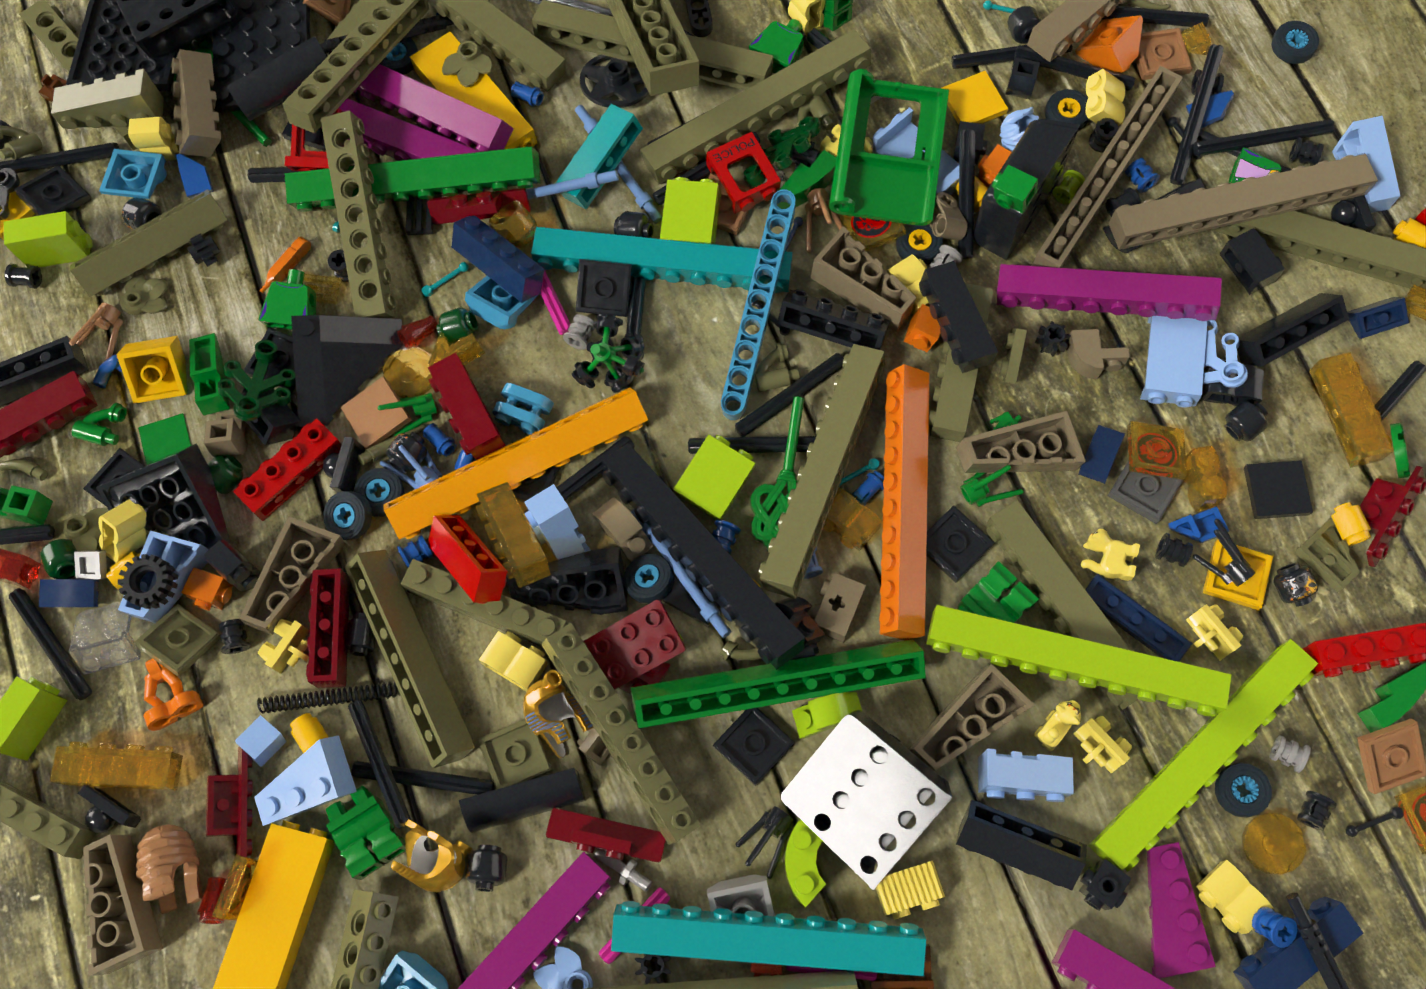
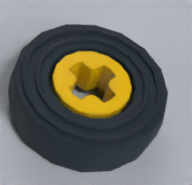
M1072 89L1057 91L1046 104L1045 118L1079 124V131L1085 127L1089 120L1086 115L1088 98L1083 93ZM1067 108L1073 112L1072 114L1069 111L1064 112V109Z
M905 224L897 235L896 248L903 260L913 254L917 259H922L925 264H930L934 261L936 255L940 253L939 248L943 243V238L936 237L929 224L924 226ZM922 238L924 240V245H915V239L920 240Z

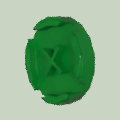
M1401 423L1390 424L1398 479L1407 478L1410 476L1403 425Z

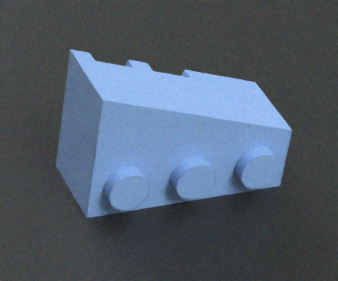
M987 748L978 757V793H987V798L1003 799L1005 794H1014L1017 800H1035V796H1046V801L1064 802L1065 797L1074 794L1073 758L1044 754L1028 756L1016 751H1012L1011 755L996 754V749Z

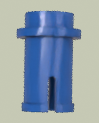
M518 81L511 87L512 97L524 100L532 107L541 105L544 93L539 87L532 88Z
M435 423L428 425L424 429L423 436L437 448L436 451L439 455L449 456L455 451V440L442 432Z
M877 471L868 473V478L852 493V496L863 506L867 504L879 489H884V477Z

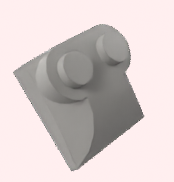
M753 874L720 881L707 888L711 912H714L715 909L724 908L738 914H745L747 911H758L763 913V916H775L767 876Z

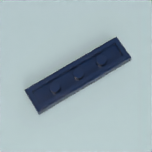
M1096 574L1085 588L1106 618L1159 657L1180 662L1193 644L1099 574Z

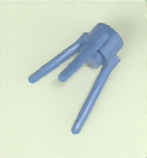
M403 445L398 447L405 458L417 470L414 474L415 481L385 461H380L381 466L394 472L401 480L414 489L442 477L428 451L425 460L429 468L427 466L421 467Z

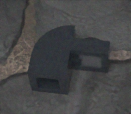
M1014 57L1005 95L1030 100L1040 62Z
M789 597L774 603L805 637L804 648L820 642L824 637L825 633L817 625L816 621L808 615V611L813 605L801 597H796V599Z

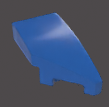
M1232 90L1210 96L1201 128L1224 119L1230 101L1234 98ZM1193 103L1186 106L1188 114H1190Z
M176 154L187 197L192 198L207 189L210 192H214L207 168L182 154Z
M1217 506L1193 516L1188 515L1168 524L1170 530L1200 543L1217 538L1214 534V531L1218 529L1214 523L1215 519H1219L1229 533V529Z

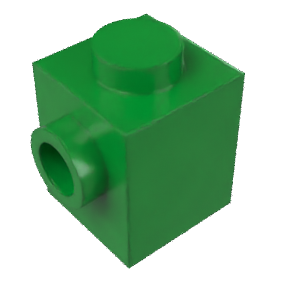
M1008 165L1004 172H999L993 181L994 199H996V202L1005 209L1012 208L1023 214L1038 191V179Z

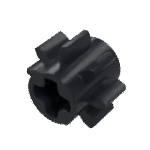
M810 141L811 147L803 153H798L794 147L791 158L792 163L796 164L794 170H796L800 163L810 168L818 158L820 150L814 148L815 142Z
M200 233L190 239L192 245L187 249L198 265L204 262L208 267L218 261L215 255L221 251L210 235L204 238Z
M1051 321L1047 328L1041 325L1038 331L1039 335L1035 340L1036 344H1040L1041 353L1046 352L1054 357L1058 350L1065 352L1067 348L1066 343L1071 337L1070 334L1065 333V325L1060 326L1054 324L1053 321Z
M646 954L643 959L635 958L638 963H641V969L637 970L635 975L644 974L647 976L645 984H649L651 978H656L657 983H662L661 975L663 973H672L670 969L666 968V962L672 958L671 956L663 958L660 955ZM654 957H657V963L661 965V970L654 971L651 975L649 974V967L645 966L646 961H652Z

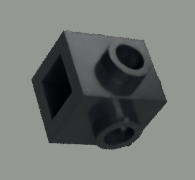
M1108 860L1098 861L1094 869L1090 866L1080 879L1083 885L1079 892L1086 896L1084 901L1098 911L1101 908L1103 910H1110L1113 907L1118 908L1127 896L1124 890L1132 878Z

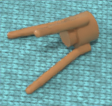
M823 188L814 189L807 195L809 203L805 205L806 251L808 253L811 252L813 212L817 216L824 215L828 224L832 223L831 214L839 230L843 227L838 215L829 209L830 200L827 191Z
M101 303L93 316L74 335L69 344L73 346L76 343L78 346H81L96 326L104 330L113 327L106 361L113 355L118 332L123 324V321L119 319L121 312L110 304Z

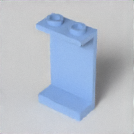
M910 107L905 112L898 113L887 127L880 128L874 134L872 146L874 154L903 158L914 157L918 128L911 122L913 110ZM941 150L936 195L939 192L952 195L957 191L955 187L959 182V163L944 150Z
M1164 316L1148 317L1147 323L1150 324L1146 379L1140 399L1148 400V402L1153 404L1165 402L1176 404L1179 407L1196 406L1202 396L1207 321H1199L1193 318L1170 319Z

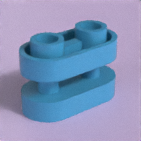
M506 383L501 392L506 402H496L492 414L496 416L495 420L505 426L515 425L522 432L530 435L543 429L545 421L539 416L540 414L549 415L554 403L542 394L512 383ZM516 404H517V405H519V406L525 407V408H527V409H530V412H528V411H526V410H523V409H520V408L515 407V406H516Z

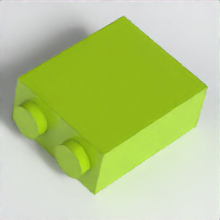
M677 177L675 180L667 179L660 239L715 244L721 200L719 184L711 179H701L700 182L690 181L684 177Z
M66 211L4 222V245L28 268L30 266L41 268L76 262L89 255L90 249L93 247L90 235L85 233L79 223Z
M708 434L673 491L674 494L712 518L722 520L754 471L755 462L752 461L753 456L746 451L740 449L737 452L730 448V442L719 435H716L714 438Z
M16 676L0 700L1 754L28 761L68 701L58 695L61 691L60 689L32 676L28 681Z

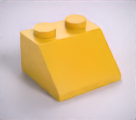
M178 336L125 344L116 354L133 404L187 394L186 359Z

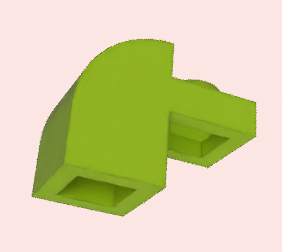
M843 692L808 701L807 705L792 710L799 738H808L828 729H835L846 715L855 710L862 711L857 692Z

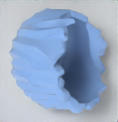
M1033 107L1014 111L1004 119L999 136L1001 137L1002 146L1012 152L1029 123L1039 119L1038 116L1033 115Z

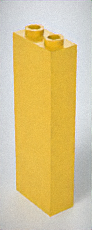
M451 32L446 33L410 56L415 72L427 86L502 119L514 128L504 149L533 147L537 144L534 129L487 74L480 73L477 82L470 87L462 86L457 75H443L442 67L445 59L449 55L457 53L458 47L461 44Z
M283 820L281 826L271 823L213 989H286L335 844L334 840L326 838L328 832L310 828L309 833L299 831V824Z

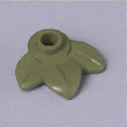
M464 41L459 45L457 53L449 55L445 59L442 73L443 75H457L462 86L470 87L477 82L480 73H491L492 63L488 56L482 54L480 47L476 43Z
M136 275L126 283V293L120 298V306L130 315H139L143 312L149 314L159 313L168 308V304L161 297L167 291L169 284L163 279L153 278L146 280L144 275Z
M93 509L84 516L74 515L65 521L64 535L72 541L77 551L98 549L99 537L101 535L98 523L99 517L108 512V509Z

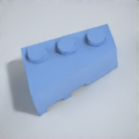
M1383 116L1352 122L1332 150L1335 160H1340L1348 155L1358 156L1366 154L1378 179L1368 194L1364 195L1371 213L1389 210L1400 197V191Z
M554 484L524 502L528 509V512L524 513L529 521L528 523L533 529V533L541 545L547 543L557 560L591 551L585 543L586 540L583 534H580L577 530L579 526L570 508Z
M150 531L141 554L155 555L170 563L169 565L175 568L174 573L178 574V579L173 580V582L177 583L178 587L177 589H171V592L175 593L173 598L167 596L166 599L169 602L165 605L159 603L160 607L156 609L152 607L151 609H145L122 598L118 610L153 623L159 621L182 596L181 592L193 567L202 570L207 564L204 554L209 549L201 544ZM148 572L143 576L140 582L142 592L151 590L157 580L155 572Z
M339 735L319 739L254 797L263 826L287 819L357 792Z

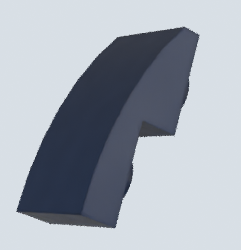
M1098 425L1085 455L1086 462L1081 465L1078 475L1105 484L1125 433Z
M40 579L39 607H98L99 579Z

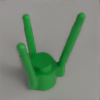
M432 393L416 397L399 398V402L383 404L377 407L378 410L413 406L415 415L422 416L395 433V436L410 431L425 422L433 421L431 415L438 413Z
M1006 465L984 479L981 477L985 473H976L971 478L963 481L964 484L960 486L966 501L970 505L976 503L978 507L989 502L1021 495L1024 491L1023 489L986 497V494L989 493L987 484L1009 471L1011 465Z

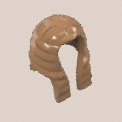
M171 824L149 830L139 842L136 854V878L143 882V901L158 898L162 914L176 910L178 907L174 893V876L176 868L183 863L187 903L194 904L203 900L204 894L198 874L200 859L197 857V851L194 849L195 843L191 840L190 834L184 831L182 827Z

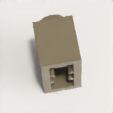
M837 573L833 574L831 581L825 580L820 595L824 596L820 606L815 604L810 616L816 621L817 625L825 633V636L844 643L866 585ZM835 602L841 603L837 612L832 610Z

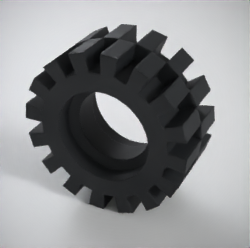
M141 554V558L138 556L132 558L133 564L127 562L124 565L128 569L126 572L121 570L119 575L124 576V579H118V585L123 586L119 589V592L125 595L123 598L130 603L145 609H151V607L156 609L160 607L159 603L165 605L169 602L166 599L167 596L173 598L175 593L171 592V589H177L178 584L173 582V580L178 579V574L174 573L175 568L169 565L170 563L155 555ZM148 572H155L157 575L155 585L151 590L142 592L140 582L143 576Z

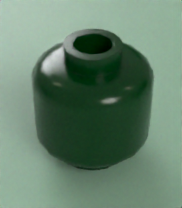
M463 307L442 313L437 325V332L440 338L445 339L452 345L472 339L475 336V331L478 330L475 315L472 311H467Z
M217 455L208 463L216 492L220 494L230 493L243 479L242 470L244 468L233 456Z
M57 539L51 541L40 552V560L50 577L54 579H71L75 576L74 552L77 550L71 540Z

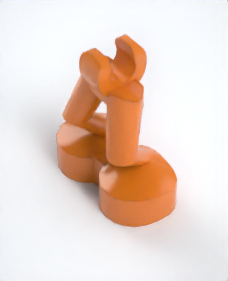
M153 658L145 662L149 674L144 679V701L153 706L143 715L149 730H161L178 721V717H186L203 707L200 695L196 691L184 692L182 682L178 676ZM165 681L171 687L174 695L166 703L156 696L157 685Z

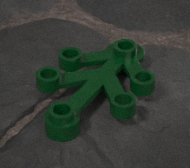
M808 116L802 119L798 124L799 126L784 133L780 129L772 131L767 137L772 146L764 149L760 145L765 155L769 156L768 160L771 165L775 162L779 169H785L793 162L791 158L794 147L798 153L808 150L811 147L810 139L817 136L821 131L819 119ZM756 165L748 167L743 173L744 180L750 189L763 184L766 180L762 170Z
M261 340L256 343L255 357L258 361L252 379L241 368V364L238 361L230 360L224 364L225 375L229 378H235L247 391V395L243 396L235 388L234 381L230 379H222L218 382L219 395L229 397L234 402V414L241 420H256L262 415V409L274 404L285 406L291 401V393L287 388H277L273 394L258 399L259 394L277 386L291 387L296 383L295 371L291 369H284L279 374L264 380L269 364L277 358V345L273 341Z

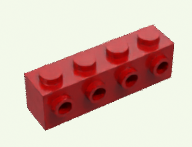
M316 418L312 423L306 424L295 438L284 443L280 451L271 459L262 462L259 469L250 477L243 479L233 492L259 519L264 521L323 469V461L328 455L340 453L342 444Z
M434 515L427 545L474 603L485 604L491 601H500L502 591L506 586L507 570L460 515Z
M1426 623L1314 641L1302 649L1318 663L1311 671L1315 674L1314 676L1324 675L1325 678L1343 675V671L1352 670L1353 673L1369 671L1372 669L1371 666L1381 665L1382 669L1400 665V661L1409 660L1410 664L1426 661Z

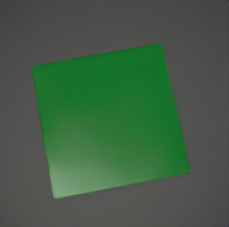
M183 413L138 428L146 465L191 446Z

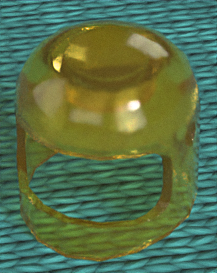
M518 200L508 203L489 219V223L496 231L503 229L509 231L505 239L515 247H522L530 243L534 239L535 230L538 227L534 217ZM501 218L506 220L503 223L497 224L498 220Z

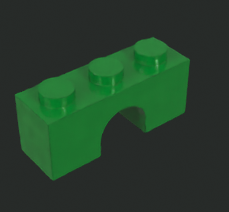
M11 486L10 490L0 487L1 518L34 525H44L53 503L52 500L36 490Z

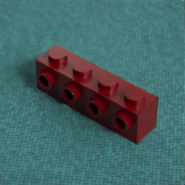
M455 352L427 367L432 376L428 380L435 393L440 392L442 398L438 399L445 413L450 412L452 418L449 419V423L456 434H461L463 439L459 443L466 455L471 453L478 460L505 447L506 445L457 353Z
M72 371L1 408L0 458L14 453L16 449L27 443L37 441L42 435L63 427L65 423L78 416L86 415L91 409L97 407L98 405L87 382L75 371Z
M341 568L313 570L310 583V635L307 640L309 662L306 667V676L308 682L317 688L346 687L348 649L345 648L349 624L350 578Z

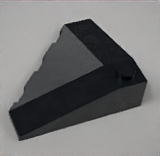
M329 315L291 316L298 419L300 420L299 428L312 423L316 418L324 426H328L334 420L332 415L360 392L358 388L368 377L372 379L385 366L383 361L393 351L397 353L403 347L402 319Z
M197 443L96 487L109 511L129 499L133 503L141 505L147 515L144 528L148 531H155L157 528L169 534L168 536L201 544L209 550L219 540H226L231 544L210 467Z

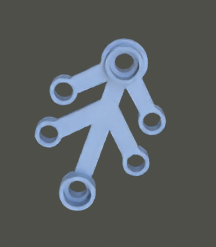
M1208 320L1207 326H1213L1214 328L1207 331L1204 367L1210 366L1216 371L1203 373V384L1221 382L1229 388L1239 387L1245 383L1248 377L1246 367L1238 362L1237 358L1239 338L1235 333H1227L1222 337V347L1226 350V362L1217 357L1215 335L1218 332L1217 323L1215 320ZM1228 340H1235L1231 345L1226 344ZM1232 373L1238 374V376L1234 378L1228 377Z

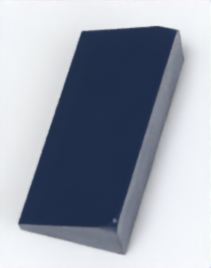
M1391 297L1347 312L1349 321L1359 339L1409 323L1406 302L1403 297Z

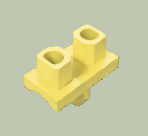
M1206 604L1187 618L1186 621L1200 638L1193 643L1195 647L1198 648L1204 643L1221 661L1242 646L1239 642L1243 635L1237 627L1231 626L1227 629L1220 621L1224 618V612L1218 605L1215 604L1209 607Z
M280 619L274 628V632L283 638L277 647L269 642H265L259 649L258 654L266 661L265 664L281 674L287 664L294 668L299 659L308 662L309 656L304 654V651L307 649V641L304 639L310 630L295 620L292 623Z
M1104 716L1094 720L1091 718L1073 733L1082 742L1080 746L1088 753L1082 760L1087 764L1094 759L1100 767L1104 766L1110 773H1113L1130 759L1128 753L1132 749V745L1125 738L1119 737L1114 741L1107 734L1111 729V725Z

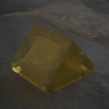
M1203 22L1181 32L1189 53L1208 54L1211 40Z

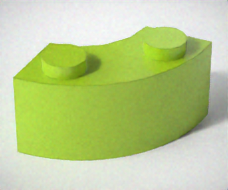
M800 819L795 825L786 847L785 874L794 897L805 909L826 883L819 875L816 864L817 850L823 840Z

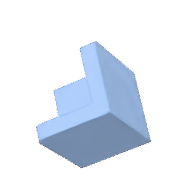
M261 715L235 740L236 744L250 755L260 767L287 742L283 735Z

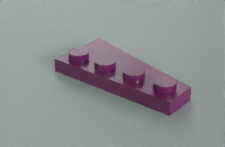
M1179 842L1152 847L1147 851L1148 889L1150 890L1151 900L1149 914L1152 921L1151 952H1153L1154 964L1152 975L1160 979L1216 967Z

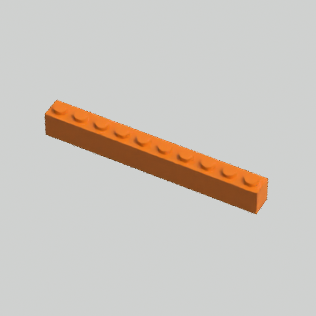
M904 364L887 372L881 607L879 621L880 635L910 640L925 636L929 373Z

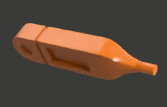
M298 237L291 244V247L270 268L266 282L260 291L264 293L273 281L282 282L287 277L289 269H294L301 261V258L308 253L311 248V242L304 237Z

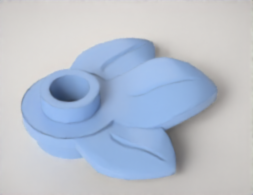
M556 947L555 964L543 966L533 973L537 984L542 989H573L572 984L576 979L582 980V989L593 988V980L590 974L582 970L580 957L576 952L566 947Z

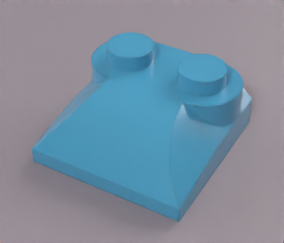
M114 149L99 192L107 195L150 199L156 185L163 182L167 176V171L164 167L166 159L162 154Z
M486 276L466 292L465 302L468 304L470 311L476 316L500 329H509L516 325L517 316L537 296L521 303L490 277Z
M402 950L394 956L382 975L378 989H449L446 978L418 954Z

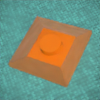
M1142 16L1104 19L1075 50L1076 54L1093 66L1117 73L1127 71L1131 66L1130 64L1139 54L1143 23Z

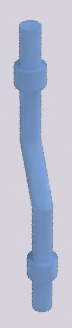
M579 105L575 108V112L584 123V129L590 134L598 121L589 115L583 105ZM621 160L615 169L636 197V203L642 210L644 209L654 223L660 222L662 216L653 205V199L648 192H644Z
M617 170L600 174L592 172L585 174V177L531 188L526 191L530 200L586 187L594 189L600 187V184L618 181L619 175Z
M633 509L631 513L643 527V532L652 541L664 559L667 560L682 585L701 609L700 614L706 622H711L722 638L727 637L732 631L721 618L720 610L714 603L708 601L696 583L688 576L680 561L676 562L671 557L666 544L663 541L660 543L655 539L651 532V527L646 522L643 524L635 515V509Z

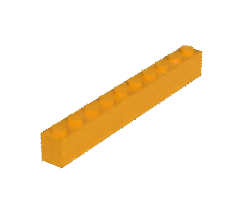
M629 387L383 504L384 512L399 540L404 537L406 539L413 538L421 533L420 529L429 525L432 526L434 515L463 514L472 508L471 505L479 501L485 503L496 497L495 493L504 489L506 491L513 490L521 485L520 481L529 477L531 479L538 478L546 473L545 469L554 465L555 467L563 466L570 462V457L577 454L586 455L595 449V445L602 442L604 444L611 443L619 438L618 434L627 430L628 432H633L643 426L642 423L648 421V418L636 391Z

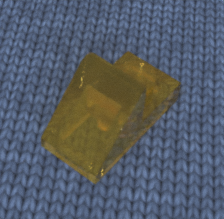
M440 332L428 365L431 366L455 352L463 364L466 365L485 354V351L472 333L460 338L456 343L450 344L444 334Z

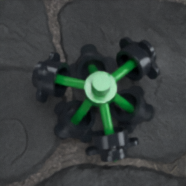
M608 313L598 314V320L593 322V327L603 337L598 342H589L587 344V351L591 353L593 358L592 363L588 361L576 362L574 365L576 369L572 372V376L579 384L592 389L595 387L594 380L599 376V371L596 367L604 363L609 369L606 373L604 384L610 386L613 393H618L634 380V376L639 377L644 372L645 363L641 361L644 357L643 337L641 334L632 335V333H626L625 337L621 340L620 346L612 347V341L609 337L617 335L618 327L623 325V320ZM616 352H622L623 356L626 357L627 360L618 357ZM613 361L618 362V363L624 365V367H622V366H615V367H614L611 362H613Z

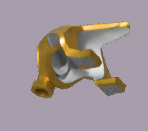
M550 670L544 675L543 680L537 681L528 688L523 698V713L526 723L535 735L540 734L546 740V743L549 744V747L552 748V751L555 752V755L558 758H562L565 756L563 742L571 739V736L561 720L576 717L583 732L594 727L577 700L566 692V688L561 684L562 677L560 673Z
M408 819L405 825L412 829L405 835L408 866L393 860L391 864L392 870L429 892H441L455 886L462 879L465 857L473 849L457 840L456 844H452L432 831L428 832L417 823ZM429 837L438 844L439 848L433 851H426L424 841Z

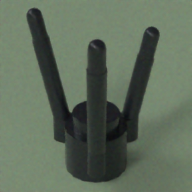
M1215 519L1214 523L1218 529L1214 531V534L1233 559L1224 566L1227 572L1224 573L1197 554L1193 555V559L1219 576L1227 585L1233 582L1238 587L1256 572L1244 559L1220 520Z
M774 806L770 813L765 811L761 819L735 844L736 847H741L765 824L763 827L766 831L745 862L746 866H750L770 837L778 838L781 835L767 873L768 879L773 877L787 838L793 831L789 827L793 822V818Z

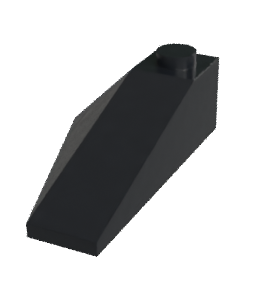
M620 546L587 551L506 575L511 598L521 603L538 606L558 605L564 606L565 610L574 611V608L591 610V614L598 615L628 611L627 591L624 586L625 570Z

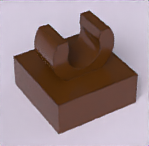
M46 74L40 81L43 87L38 93L44 99L53 103L55 88L66 86L67 81L54 74L51 77Z

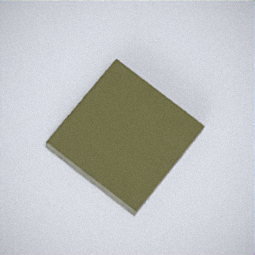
M177 604L135 641L136 647L180 677L221 638L220 633Z
M525 719L477 739L496 790L536 779L553 771L540 736L532 732Z

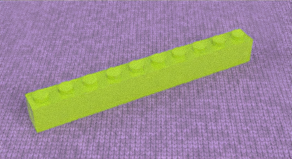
M936 605L933 610L926 645L933 646L932 649L937 652L950 653L951 650L962 653L961 656L966 659L979 660V657L991 660V664L1000 667H1008V664L1020 667V671L1029 674H1037L1038 671L1047 673L1049 678L1058 681H1066L1067 678L1077 680L1078 684L1083 687L1096 688V685L1108 688V692L1112 694L1126 695L1127 692L1138 695L1137 699L1146 702L1160 700L1167 702L1168 707L1175 709H1186V707L1197 709V713L1204 716L1213 717L1227 710L1232 674Z
M1292 639L1279 645L1228 699L1227 710L1211 717L1088 846L1102 860H1108L1121 871L1124 869L1127 872L1130 871L1140 860L1137 855L1144 848L1148 851L1159 841L1160 837L1157 834L1162 828L1169 829L1180 818L1177 814L1183 806L1189 808L1197 801L1200 796L1196 792L1203 785L1206 788L1209 787L1219 777L1216 771L1222 765L1225 767L1229 766L1238 757L1235 751L1242 744L1246 747L1257 737L1258 734L1255 730L1261 724L1263 726L1268 725L1276 717L1277 714L1274 710L1280 704L1285 706L1295 697L1296 694L1293 690L1298 685L1304 686L1313 678L1315 674L1311 671L1318 663Z

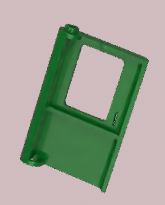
M857 69L850 73L829 202V209L832 212L840 215L918 226L928 225L933 221L949 89L875 80L874 76L866 69ZM879 96L920 103V115L913 158L867 153L864 150L872 97Z

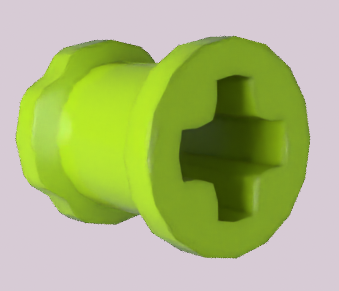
M1067 170L1063 175L1061 184L1054 188L1053 196L1062 204H1070L1076 192L1084 183V176L1078 171Z

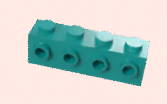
M611 104L601 116L595 128L587 136L581 148L573 156L564 172L559 176L556 183L582 178L587 173L597 172L600 174L614 171L643 129L635 115ZM600 184V187L594 189L586 187L563 192L561 195L587 210L604 184Z

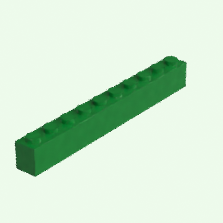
M532 146L368 164V168H370L374 178V183L371 184L372 191L377 198L378 204L385 203L386 199H394V201L398 202L409 201V197L418 196L420 199L434 198V194H443V196L450 197L458 195V192L468 191L470 194L481 193L483 189L491 188L493 191L508 190L510 186L528 189L532 188L533 184L541 183L539 154ZM349 166L348 172H350L354 168V166ZM329 169L285 173L288 205L297 208V211L309 212L313 210L312 207L320 206L322 209L336 208ZM359 188L353 191L352 197L358 194Z
M912 639L789 660L777 670L772 664L632 687L631 696L634 716L638 728L923 679L926 678L924 651Z

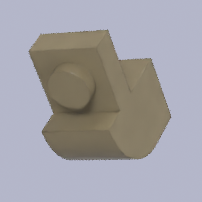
M1099 329L1072 330L1070 333L1071 337L1066 343L1071 366L1077 373L1090 379H1098L1103 369L1109 372L1122 369L1130 358L1129 348H1101Z
M234 410L217 412L216 420L206 421L204 445L213 457L217 455L233 456L245 454L248 447V442L245 439L246 421L237 418Z
M614 497L592 513L606 535L612 538L618 547L620 546L628 561L632 562L653 547L637 519Z

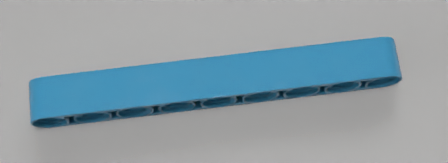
M789 190L777 191L771 200L721 398L723 415L729 420L740 419L746 411L795 215V196ZM781 202H787L790 207L780 209L777 205ZM780 226L784 231L780 234H775L771 229ZM768 251H775L778 254L774 259L766 258L764 255ZM767 275L771 277L772 281L768 284H762L758 279L761 276ZM761 300L766 305L762 309H755L752 303ZM750 325H755L760 329L754 335L748 334L745 330ZM744 350H749L753 353V357L749 360H743L739 357V354ZM738 375L747 378L746 383L741 386L735 385L732 381ZM732 400L738 401L741 406L737 411H729L726 408L727 403Z

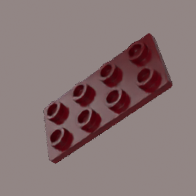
M659 599L583 641L614 690L686 650V646Z

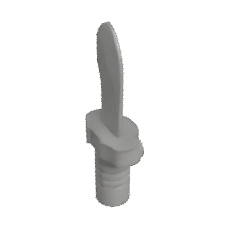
M599 850L595 852V858L621 874L619 883L625 886L630 881L645 892L651 887L652 881L635 870L638 864L636 861L630 860L626 865L621 860L606 857V851Z

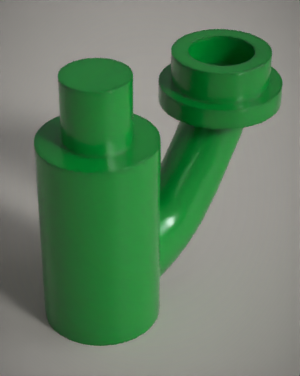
M114 403L110 408L93 412L83 420H77L74 423L72 436L101 446L108 444L116 445L119 441V436L113 434L110 428L96 425V423L108 418L113 423L123 422L127 415V409L119 403Z

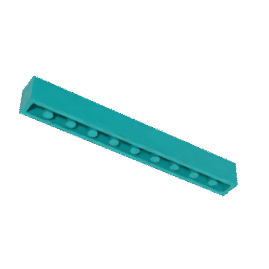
M536 227L531 256L533 261L543 267L544 270L554 268L563 269L567 272L579 271V259L632 264V276L643 277L645 280L663 279L671 283L682 281L691 282L694 285L712 284L721 288L741 287L749 290L759 249ZM768 251L764 256L774 259L778 254L775 251ZM785 252L775 293L789 292L793 252ZM764 275L758 281L762 284H768L772 279Z
M634 901L617 904L613 914L612 952L924 976L926 937L923 928H919L912 923L890 926L883 921L877 920L865 924L856 923L855 920L850 918L827 921L821 916H808L807 919L794 918L793 915L787 913H779L776 916H763V913L758 911H747L745 914H738L724 908L715 909L714 912L702 911L701 908L696 906H686L683 909H674L667 904H654L652 907L640 906L638 902Z

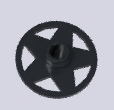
M598 55L588 61L580 73V87L583 94L593 103L609 108L611 104L619 108L632 106L642 101L649 94L646 86L637 94L635 85L644 81L638 68H628L627 61ZM611 59L610 62L607 63L606 67L595 66L600 62ZM585 78L597 83L591 92L585 84ZM613 95H616L622 100L611 101L605 99Z

